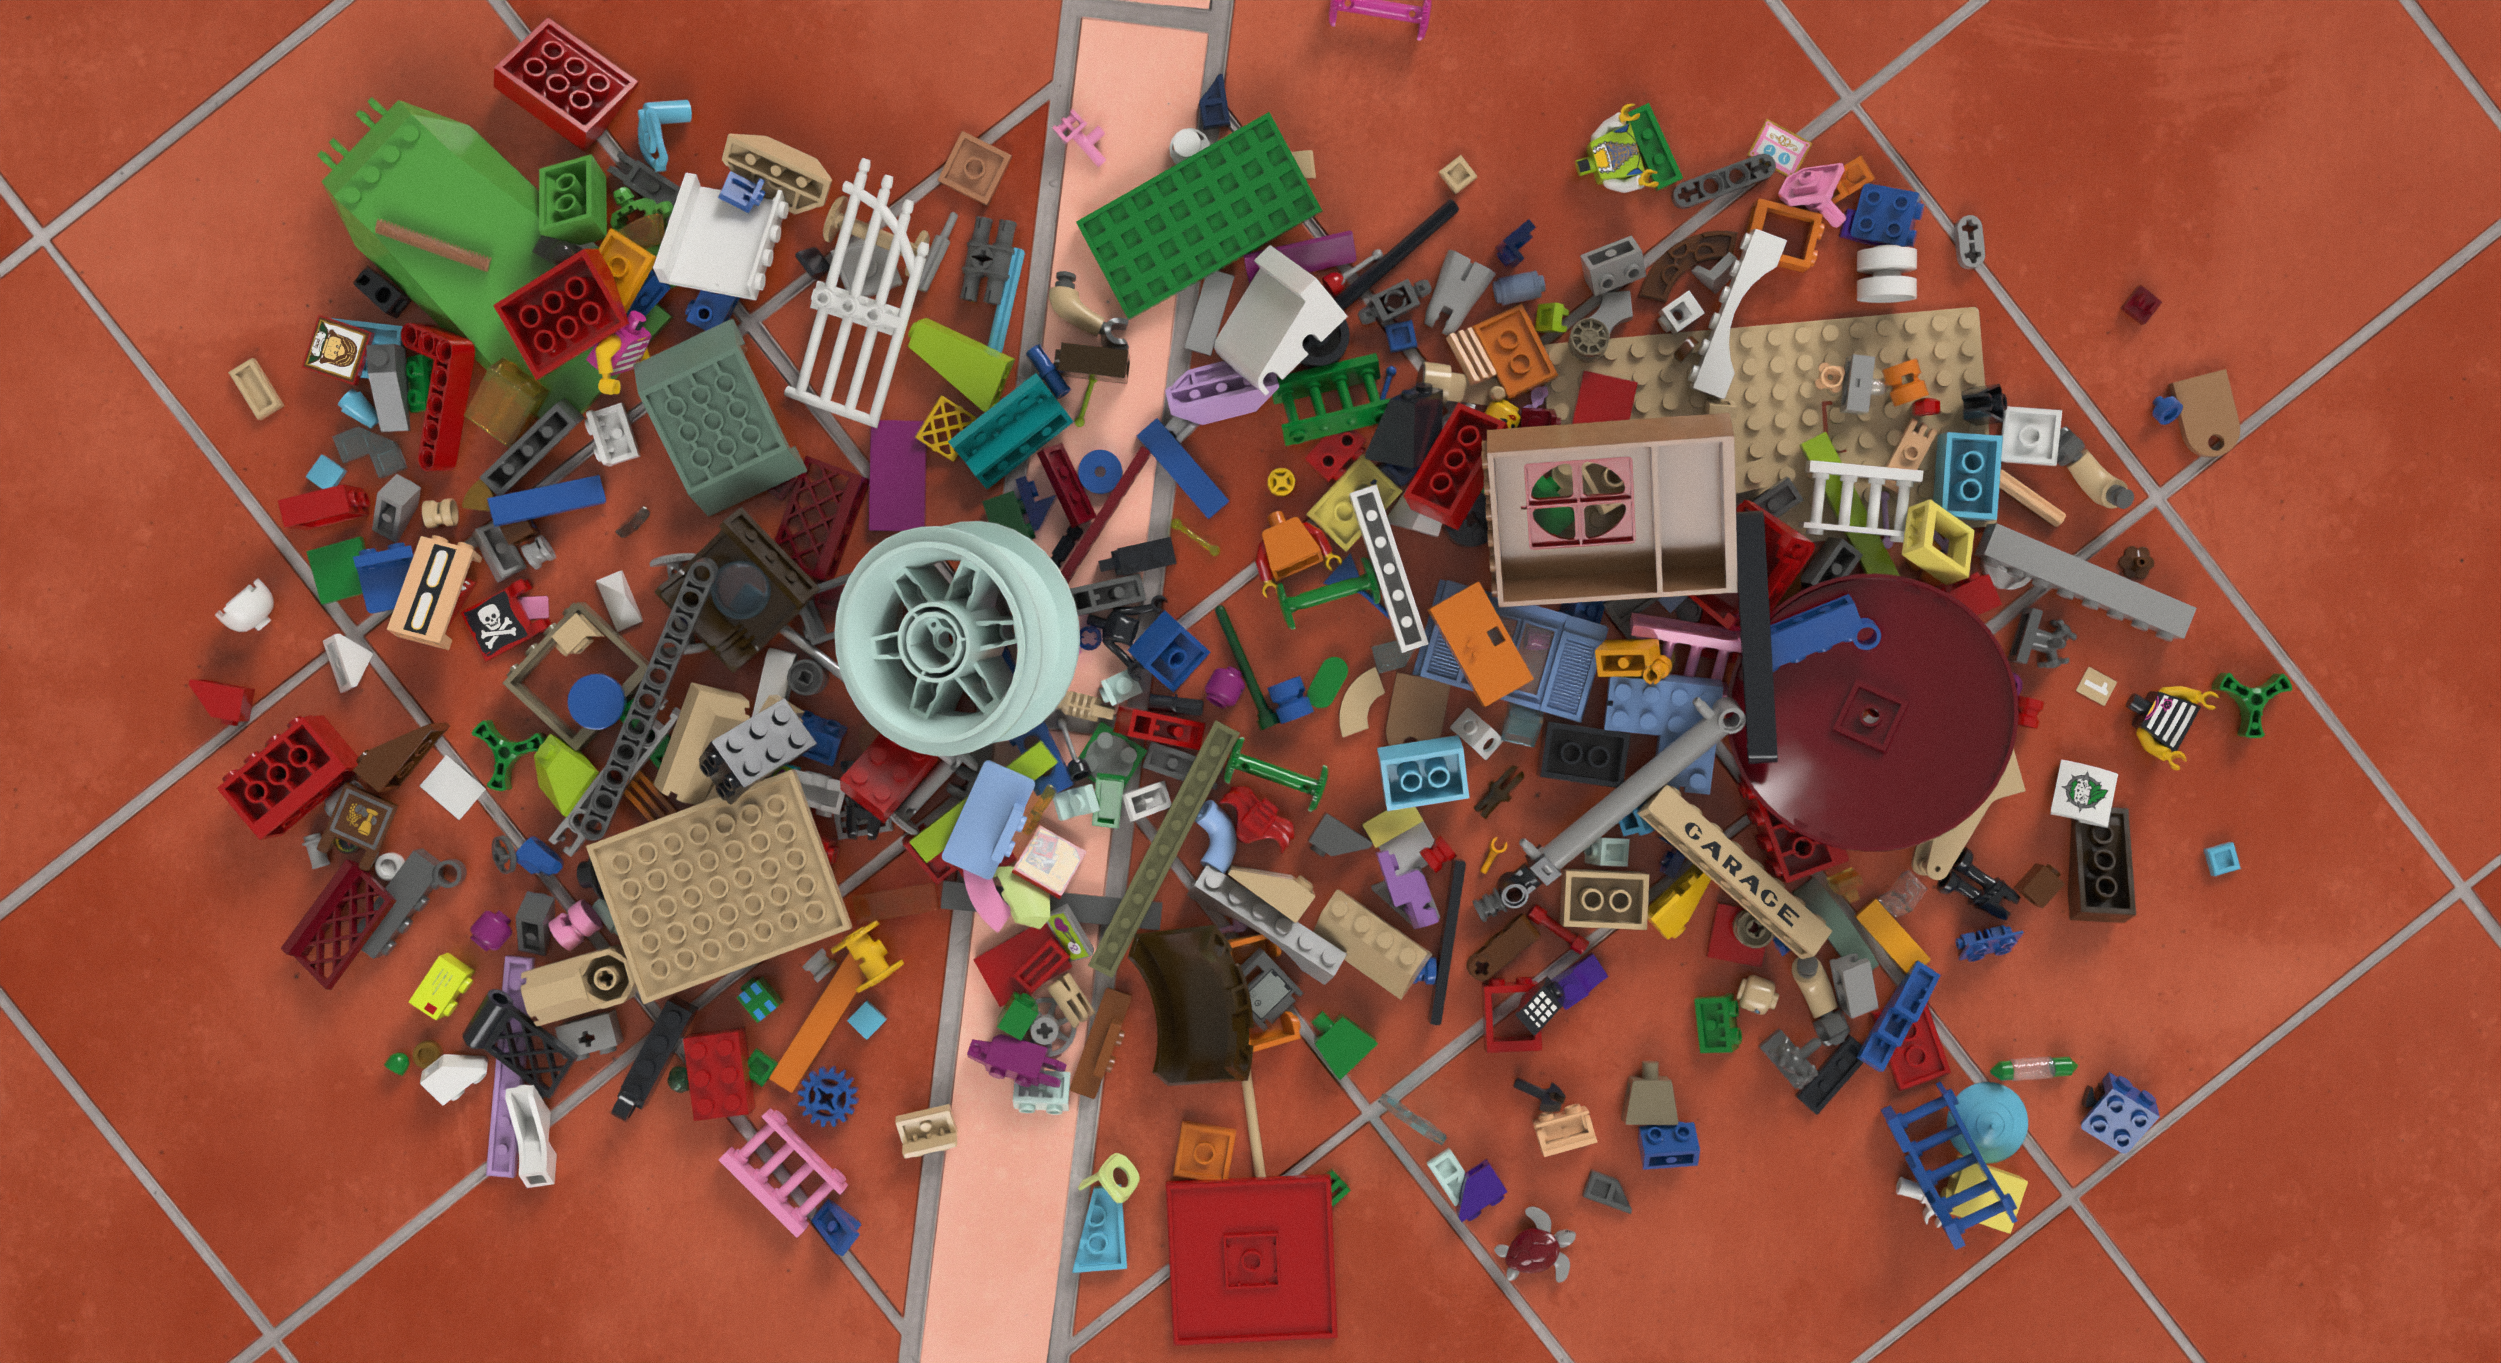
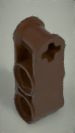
M1523 913L1519 914L1504 929L1493 935L1478 951L1469 957L1466 964L1469 974L1476 980L1484 981L1489 979L1498 970L1515 959L1522 950L1533 944L1541 934ZM1478 961L1485 963V971L1482 973L1480 971L1474 972L1477 969L1475 963Z

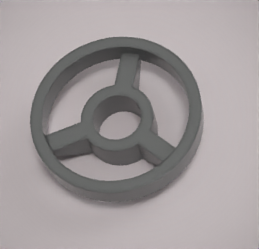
M504 835L495 837L492 841V856L497 868L503 874L514 872L517 860L511 841ZM499 840L505 844L509 853H507L504 847H501ZM508 859H510V867L506 869L504 863H507Z

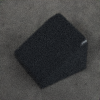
M816 247L798 251L795 254L797 260L814 280H818L829 271L830 264Z

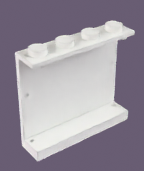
M685 173L653 266L659 282L757 300L759 290H763L765 286L767 266L770 267L773 262L775 242L778 243L781 237L780 226L782 220L787 218L789 211L788 202H786L782 190L777 191L776 197L773 200L763 198L759 207L753 205L750 212L747 213L719 199L718 196L721 190L701 187L696 174Z

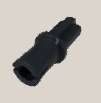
M1150 693L1148 711L1173 713V716H1176V713L1201 716L1204 702L1198 699L1178 697V694H1175V697Z

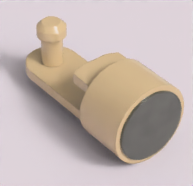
M1424 361L1419 368L1416 384L1430 383L1434 388L1443 389V406H1445L1447 401L1489 406L1492 401L1499 402L1506 399L1505 390L1500 387L1495 378L1471 385L1465 374L1451 372L1450 365Z

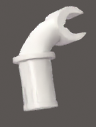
M1900 1177L1896 1186V1194L1918 1199L1922 1204L1925 1203L1926 1208H1924L1922 1215L1927 1225L1929 1217L1935 1213L1918 1182ZM1938 1216L1935 1219L1937 1228L1942 1225Z

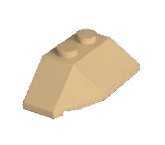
M728 135L722 161L732 172L754 183H757L759 178L765 180L761 190L765 191L763 198L773 200L776 197L777 191L782 190L784 198L788 202L789 212L793 214L802 213L826 204L832 179L818 159L768 136Z

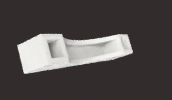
M1758 229L1751 230L1750 234L1745 233L1740 244V249L1743 250L1739 260L1735 259L1729 275L1733 276L1729 287L1724 286L1719 298V302L1722 303L1719 313L1714 312L1708 328L1712 329L1708 340L1704 338L1699 348L1698 354L1702 355L1698 366L1693 365L1690 371L1688 381H1691L1689 388L1718 399H1725L1735 374L1729 349L1730 327L1734 313L1749 288L1764 274L1777 267L1787 240Z

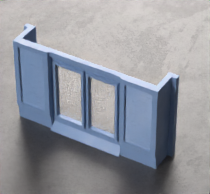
M1440 579L1432 606L1468 586ZM1485 591L1534 680L1500 699L1581 723L1597 670L1595 650L1606 639L1609 628L1605 625L1536 605L1498 607V597H1492L1491 592ZM1429 614L1425 628L1429 644L1420 647L1412 674L1473 691ZM1495 627L1487 631L1493 645L1502 641Z

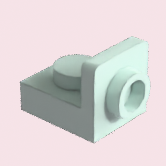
M1128 669L1101 681L1103 687L1099 688L1105 704L1110 702L1114 706L1143 692L1139 682L1133 680L1128 674Z
M1092 784L1074 787L1052 795L1059 821L1100 810Z
M1600 837L1584 850L1585 863L1600 866L1628 867L1630 839Z

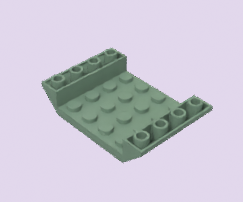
M734 319L719 324L633 365L637 391L688 495L708 517L807 472L796 446L789 447L740 347L745 345V342Z

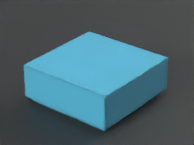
M321 454L306 475V478L320 488L326 489L337 486L347 471L327 456Z
M2233 842L2203 849L2211 876H2218L2241 869Z
M867 1000L847 1021L867 1040L887 1018Z

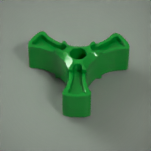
M2220 673L2212 684V690L2227 693L2238 704L2241 715V724L2237 732L2238 736L2262 738L2265 734L2262 729L2261 716H2263L2262 711L2266 703L2279 693L2292 691V685L2285 674H2272L2264 684L2249 688L2240 684L2231 673Z
M492 720L480 722L473 729L472 735L485 741L488 747L491 748L495 758V770L492 778L487 783V787L497 791L511 790V773L514 765L523 755L532 751L537 752L540 745L546 740V735L544 733H536L525 741L516 742L502 736L495 728Z

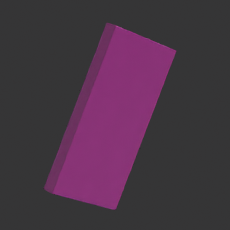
M879 420L877 428L871 427L869 531H905L925 527L927 445L915 438L924 421ZM927 435L923 436L924 440L927 442Z

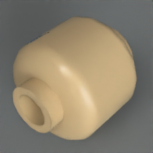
M1750 975L1747 979L1743 978L1736 995V999L1740 1000L1741 1008L1759 1015H1764L1769 1008L1774 1010L1779 998V994L1775 993L1774 982L1756 975Z

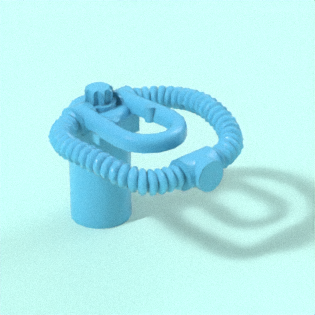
M688 100L644 103L643 108L638 110V144L645 161L655 169V172L666 171L668 154L661 133V124L690 122L692 110ZM657 148L659 158L654 159L651 153H655Z

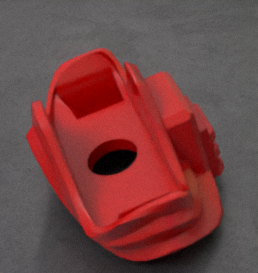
M1233 786L1231 791L1224 794L1223 798L1219 801L1220 804L1229 803L1235 807L1237 817L1235 831L1240 842L1248 844L1272 838L1279 843L1280 853L1283 854L1285 849L1289 848L1290 841L1294 840L1295 831L1293 823L1275 815L1279 809L1266 798H1263L1260 802L1249 787Z

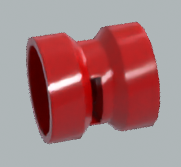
M2018 696V725L2038 729L2040 721L2037 715L2043 710L2045 702Z
M1441 835L1434 840L1431 848L1425 847L1419 852L1435 873L1442 869L1443 862L1452 861L1457 857Z

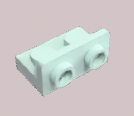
M1044 1070L1043 1074L1054 1076L1061 1080L1059 1088L1043 1084L1024 1087L1015 1083L1014 1080L1013 1106L1019 1112L1034 1113L1035 1110H1046L1048 1114L1060 1115L1063 1111H1069L1070 1072Z

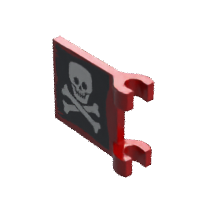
M520 579L504 590L460 612L485 662L544 633L552 624L549 618H541L531 623L518 596L533 589L529 579Z

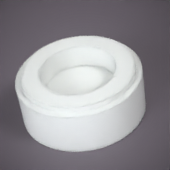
M397 853L383 854L375 863V871L381 879L391 881L405 860Z

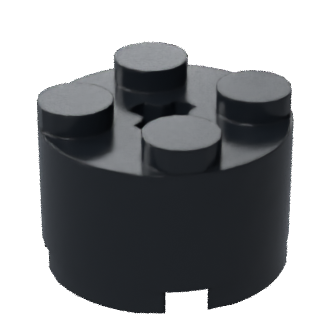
M1481 492L1467 514L1473 513L1476 523L1471 524L1469 527L1467 526V520L1464 519L1459 530L1442 524L1447 538L1457 546L1471 548L1488 542L1486 496Z

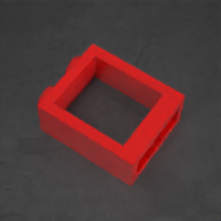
M345 484L277 500L284 528L309 530L370 515L368 510L370 499L367 492L363 488Z
M1516 977V982H1505V978H1490L1488 983H1482L1484 1049L1487 1053L1542 1051V1030L1535 1036L1493 1037L1492 993L1527 992L1538 983L1537 981H1532V977Z

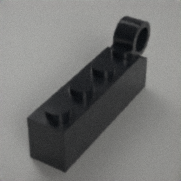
M677 996L667 1000L617 1095L618 1099L611 1111V1115L627 1122L636 1107L642 1110L648 1105L697 1014L698 1007Z

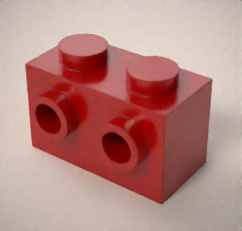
M1355 429L1326 436L1304 458V461L1327 483L1332 478L1337 482L1347 471L1344 465L1351 458L1356 461L1364 453L1366 448L1363 445L1367 440ZM1342 439H1349L1351 445L1345 446L1342 443ZM1330 459L1332 466H1325L1323 460Z

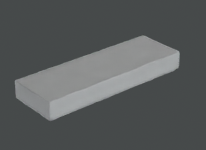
M1217 271L1205 278L1184 349L1211 357L1235 276Z

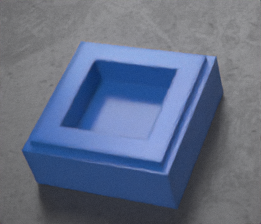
M1412 320L1385 326L1390 354L1418 347Z

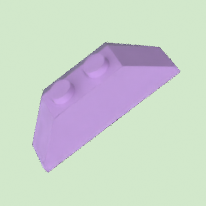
M1225 361L1187 370L1175 381L1172 387L1169 386L1165 390L1171 415L1205 425L1256 412L1279 388L1276 374L1274 372L1268 373L1263 379V384L1269 391L1265 396Z

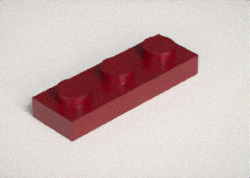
M1063 443L1039 451L1037 455L1071 527L1074 528L1094 520L1097 515Z

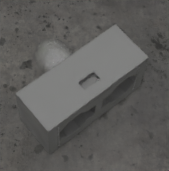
M1856 354L1846 357L1840 406L1841 413L1858 415L1868 413L1871 395L1881 396L1887 392L1888 385L1886 381L1873 378L1875 357Z

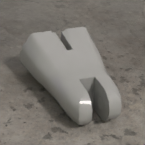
M1448 250L1436 287L1426 310L1424 323L1432 328L1435 321L1439 318L1441 311L1448 314L1450 317L1445 322V327L1442 331V334L1447 336L1450 333L1456 332L1496 275L1491 269L1477 262L1470 263L1471 259L1453 250Z

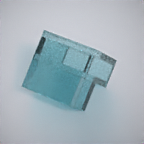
M1508 702L1506 717L1502 726L1501 740L1535 747L1543 725L1544 712Z

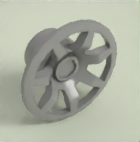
M1050 997L1035 999L1036 1004H1052L1045 1015H1042L1038 1009V1015L1029 1027L1032 1036L1029 1042L1046 1045L1049 1057L1059 1055L1072 1044L1076 1028L1074 1029L1071 1026L1070 1037L1066 1036L1060 1031V1026L1069 1021L1066 1017L1060 1019L1054 1017L1057 1005L1055 1000ZM1056 1038L1066 1041L1061 1048L1052 1051V1042Z

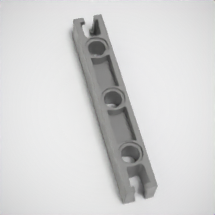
M664 699L660 710H663L665 708V705L668 702L667 699ZM675 707L669 716L671 719L665 726L660 721L655 720L652 730L655 732V739H647L628 786L676 725L681 711L679 708ZM640 720L635 729L639 731L644 730V723ZM621 745V750L624 754L634 755V749L630 745ZM604 768L570 814L549 838V841L555 845L560 840L563 842L566 839L563 833L567 828L577 833L578 838L570 847L566 846L563 849V852L570 857L587 840L581 833V822L578 819V814L586 813ZM614 769V771H618L621 774L623 780V774L619 770ZM600 795V800L603 804H613L611 797ZM597 820L589 821L593 829L600 823Z

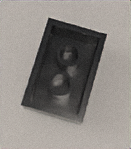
M1544 721L1536 775L1551 779L1617 788L1624 782L1631 734Z

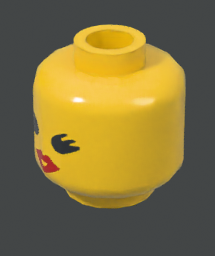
M1506 400L1492 401L1485 411V414L1506 422L1509 428H1517L1521 421V416L1518 414L1519 408Z

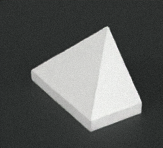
M622 570L596 581L617 632L644 621Z
M334 634L323 640L340 693L356 687L373 653L341 634Z

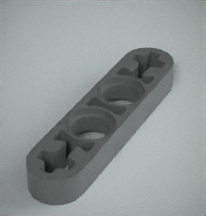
M1759 154L1682 182L1672 191V202L1679 209H1688L1762 182L1775 172V160L1768 154ZM1760 160L1762 164H1768L1769 168L1765 170V174H1763L1762 170L1751 174L1753 179H1750L1749 170L1758 166ZM1740 170L1744 176L1743 182L1740 184L1732 183L1729 179L1730 171ZM1713 179L1716 181L1718 189L1715 193L1710 194L1704 190L1703 183L1705 180ZM1697 183L1698 193L1690 196L1687 203L1684 199L1678 198V195L1682 192L1681 189L1688 193L1696 188L1694 184Z

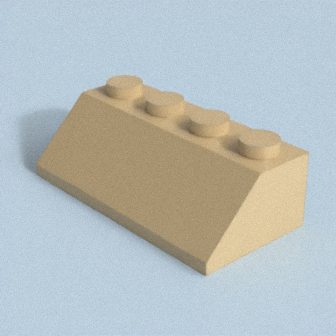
M1338 889L1321 912L1313 931L1347 954L1344 959L1400 1000H1402L1432 956L1431 952Z

